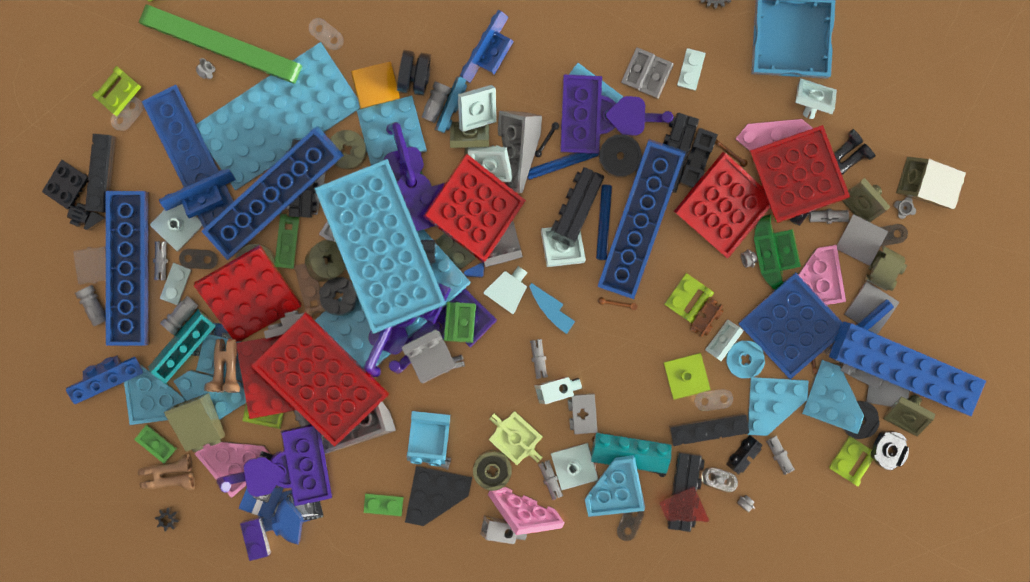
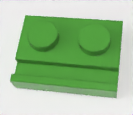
M447 302L444 341L473 343L476 304Z

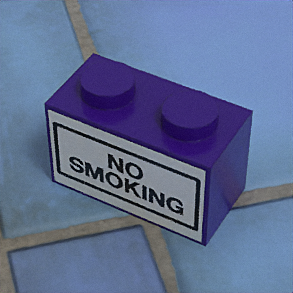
M262 517L242 521L240 526L249 561L269 556L271 551Z

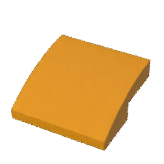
M391 62L351 71L360 109L400 99Z

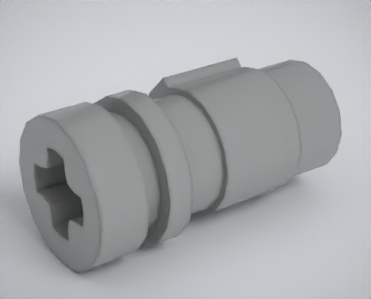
M435 81L432 86L434 89L430 91L431 96L421 116L433 123H436L445 100H448L447 95H450L452 88Z
M91 285L76 292L75 295L77 299L80 298L79 303L83 305L94 327L105 322L106 316L100 302L96 298L98 295L97 293L94 294L93 291L95 289Z
M186 296L176 306L174 311L167 315L168 318H164L160 324L175 336L179 331L178 328L183 327L182 324L194 313V310L199 305L189 296Z

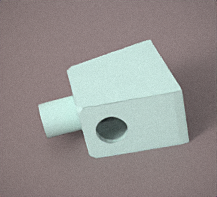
M519 266L512 275L504 271L484 291V294L514 314L527 288L521 282L527 272Z
M562 377L534 385L539 404H548L574 396L573 391L582 389L579 378L570 380L569 377ZM560 385L563 386L562 392L559 391Z

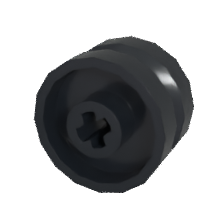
M403 51L397 92L408 93L413 82L414 94L425 95L431 71V54L420 53L415 64L414 52Z
M624 134L608 138L602 144L599 151V163L602 169L608 175L616 178L631 175L639 167L642 159L641 148L638 142ZM622 152L624 158L618 159L617 153Z

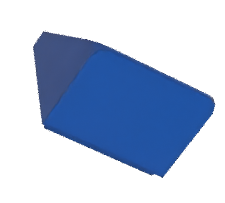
M482 262L464 271V275L466 277L483 278L485 263Z

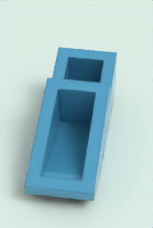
M531 283L529 287L541 310L559 329L567 334L575 321L559 311L563 306L561 302Z

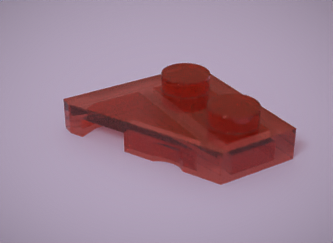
M694 486L659 502L668 521H709Z

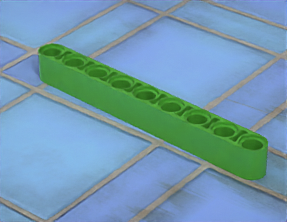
M145 4L138 22L146 27L293 84L296 83L302 69V65L150 5Z

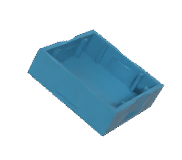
M756 0L751 74L824 79L831 77L833 50L831 36L834 28L836 0Z

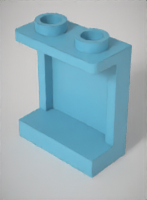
M412 411L407 461H410L412 464L426 462L431 466L445 464L450 415Z

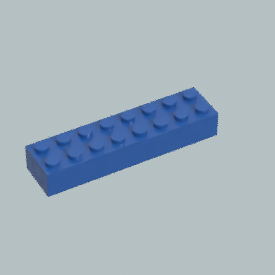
M315 127L201 232L229 260L339 161L344 154L319 127Z
M648 139L597 287L631 299L635 298L682 165L685 151Z
M106 191V346L149 345L148 192Z
M843 321L829 355L832 359L971 417L986 383V380Z

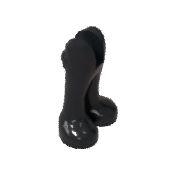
M854 129L849 131L847 141L834 152L842 175L860 160H872L876 157L871 148L864 143L845 161L840 162L846 154L864 142Z

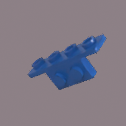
M498 10L493 15L488 28L483 32L478 45L473 49L471 57L462 68L460 77L466 79L469 83L474 78L479 67L495 74L514 42L500 34L508 20V16L502 11Z
M229 168L221 170L217 174L203 178L190 186H185L177 192L165 195L159 199V202L165 211L183 204L185 213L190 219L223 204L224 201L219 187L236 179Z
M118 356L108 357L102 363L88 366L83 371V380L67 387L66 392L73 404H77L143 374V369L136 357H132L124 362H121Z

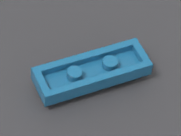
M462 77L455 78L451 93L448 95V100L445 102L434 130L441 133L449 130L452 124L450 118L453 112L456 113L458 110V94L465 93L466 79Z

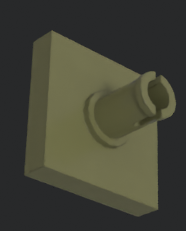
M452 122L450 127V148H465V155L468 154L469 147H489V124L463 132L459 129V122Z
M865 178L848 190L849 198L842 200L856 216L868 222L873 221L890 208L889 204L881 197V187L878 185L872 186Z
M911 395L909 400L901 396L885 413L884 420L918 437L934 420L936 414L920 406L922 399L919 396Z

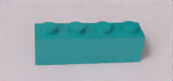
M198 309L148 366L150 373L166 384L216 327L214 322Z
M596 433L592 446L591 462L610 465L616 457L634 456L637 469L667 474L671 461L672 445Z

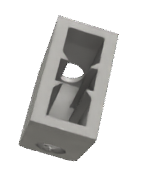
M484 515L480 534L485 540L515 544L516 539L526 540L527 534L515 535L505 519Z

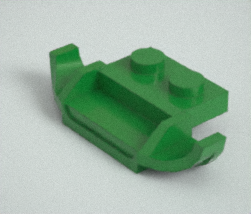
M771 214L763 216L756 226L754 242L761 275L776 290L784 283L783 270L801 267L794 230L775 233L774 229H772Z

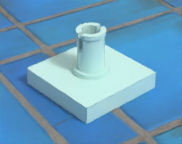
M800 78L795 103L806 106L803 115L807 118L810 112L809 119L815 117L817 110L833 114L837 90Z
M493 85L458 94L460 130L464 132L497 122L496 88Z
M494 145L491 147H469V156L502 182H511L513 176L507 147H500L498 145L496 147Z
M183 204L168 211L164 209L150 224L177 252L203 227L197 216L190 219L187 217Z
M552 227L541 229L547 267L585 263L581 231L574 246L569 247L562 242L552 239L554 233L551 231Z
M588 443L551 453L561 490L599 480L594 462H591V451Z

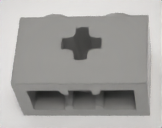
M595 394L571 396L572 399L568 400L569 411L573 412V418L569 419L570 430H574V434L598 433ZM580 409L588 412L584 419L577 415V413H580Z

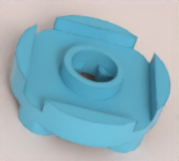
M741 340L735 343L728 351L726 364L730 372L735 376L751 378L757 376L764 368L765 356L758 344L752 341ZM748 354L750 356V363H745L743 365L741 363V356H746Z

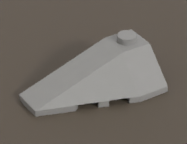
M499 111L498 136L502 137L503 147H507L513 176L511 182L505 183L513 191L523 193L541 135L542 116L527 112Z
M381 402L335 447L321 434L324 454L396 431L390 411Z

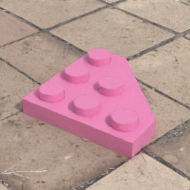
M803 119L747 124L735 140L750 151L810 130L812 127Z
M837 245L816 248L798 275L826 305L846 302Z
M220 442L213 446H210L209 443L204 445L202 450L195 453L216 480L222 476L244 472L243 467L246 461L259 457L261 451L271 454L262 445ZM246 481L231 484V488L227 492L232 498L246 486Z
M503 487L488 493V496L515 535L560 529L565 523L555 509L549 506L547 509L537 505V501L523 495L521 498L512 494L513 490Z

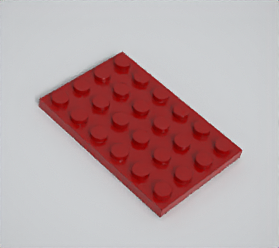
M306 312L252 365L334 447L389 395Z

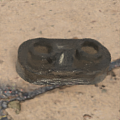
M901 224L880 227L888 231L881 246L902 243L907 239L908 231ZM895 230L900 232L899 237L894 236Z
M185 249L180 253L179 261L185 268L213 269L218 264V256L211 250ZM187 255L192 257L190 262H187L185 259ZM206 256L211 258V262L208 264L204 260Z
M708 467L702 472V482L708 487L723 492H733L737 488L738 479L730 472L714 467Z
M638 511L637 517H634L632 512L623 513L617 528V534L621 540L631 541L636 537L644 518V511ZM626 528H630L631 533L629 535L625 533Z

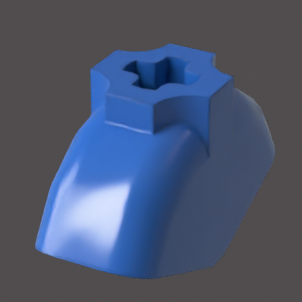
M285 498L278 505L275 516L271 517L272 528L276 536L281 535L288 542L298 545L301 539L303 516L291 501Z

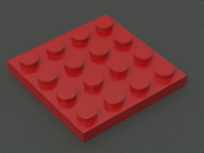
M823 125L750 150L776 224L850 197Z
M722 152L673 212L728 259L768 211L770 206L763 187L729 155Z
M465 154L423 217L481 262H486L526 200L471 156Z
M260 245L194 282L196 290L231 338L235 339L236 342L242 341L285 316V313L295 311L301 307V302Z
M282 335L236 343L249 419L297 411L252 367L253 363Z

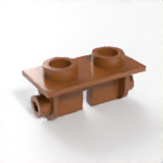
M713 298L710 301L707 300L701 310L706 317L703 318L698 314L691 324L690 330L696 334L700 331V337H703V335L707 336L713 328L711 325L713 320H718L724 311L722 307L724 305L720 304L717 306L718 302Z

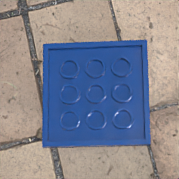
M795 272L739 321L738 324L791 380L836 340L843 322Z

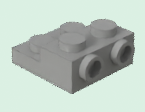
M298 310L285 313V318H281L282 324L278 323L268 326L269 330L264 331L265 338L284 334L304 313L299 314Z

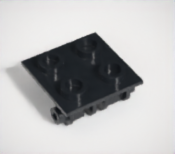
M61 159L42 192L68 210L77 200L76 196L80 197L79 191L83 192L81 188H84L86 183L89 182L88 175L81 173Z

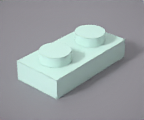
M686 49L677 86L696 91L706 53Z
M173 263L160 299L178 305L192 269Z
M727 319L705 350L722 361L744 330Z

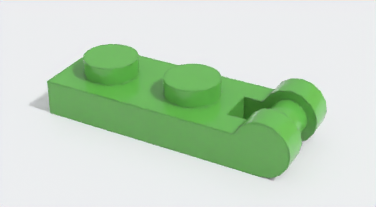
M287 214L280 215L275 267L294 269L300 217H290ZM286 224H293L292 230H286Z

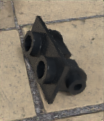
M749 435L742 441L738 450L730 456L726 465L738 475L741 472L744 473L751 463L747 460V457L750 456L754 460L762 450L761 447L763 445Z

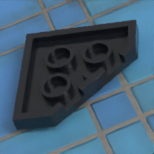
M416 466L405 523L425 526L467 498L470 492L472 477Z

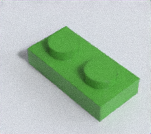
M148 424L134 439L163 464L167 462L177 449Z
M365 493L363 513L402 516L404 496Z

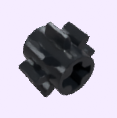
M77 203V206L71 205L67 218L71 219L70 224L80 227L81 224H86L91 212L85 210L84 204Z
M170 507L167 508L166 512L160 509L159 513L161 515L155 517L156 520H159L157 527H164L165 532L169 526L175 529L174 523L180 521V519L176 518L178 511L173 513ZM167 515L168 518L171 519L169 523H167V521L163 519Z

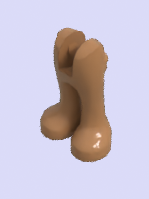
M216 339L214 347V376L212 381L205 384L204 391L221 393L240 392V386L236 381L237 344L235 339L227 340L226 351L224 339ZM226 362V377L224 383V363Z
M190 454L182 455L174 463L152 465L139 469L138 475L153 474L154 481L149 480L139 483L140 488L156 489L167 486H182L186 490H194L195 479L192 473L172 477L161 476L167 473L191 471L192 459Z

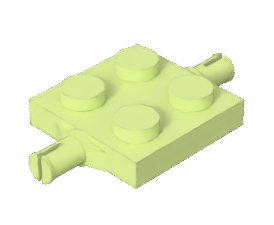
M514 411L503 421L495 413L489 418L497 426L495 433L489 440L516 465L527 456L534 459L536 463L539 462V459L541 460L542 456L534 449L543 436Z

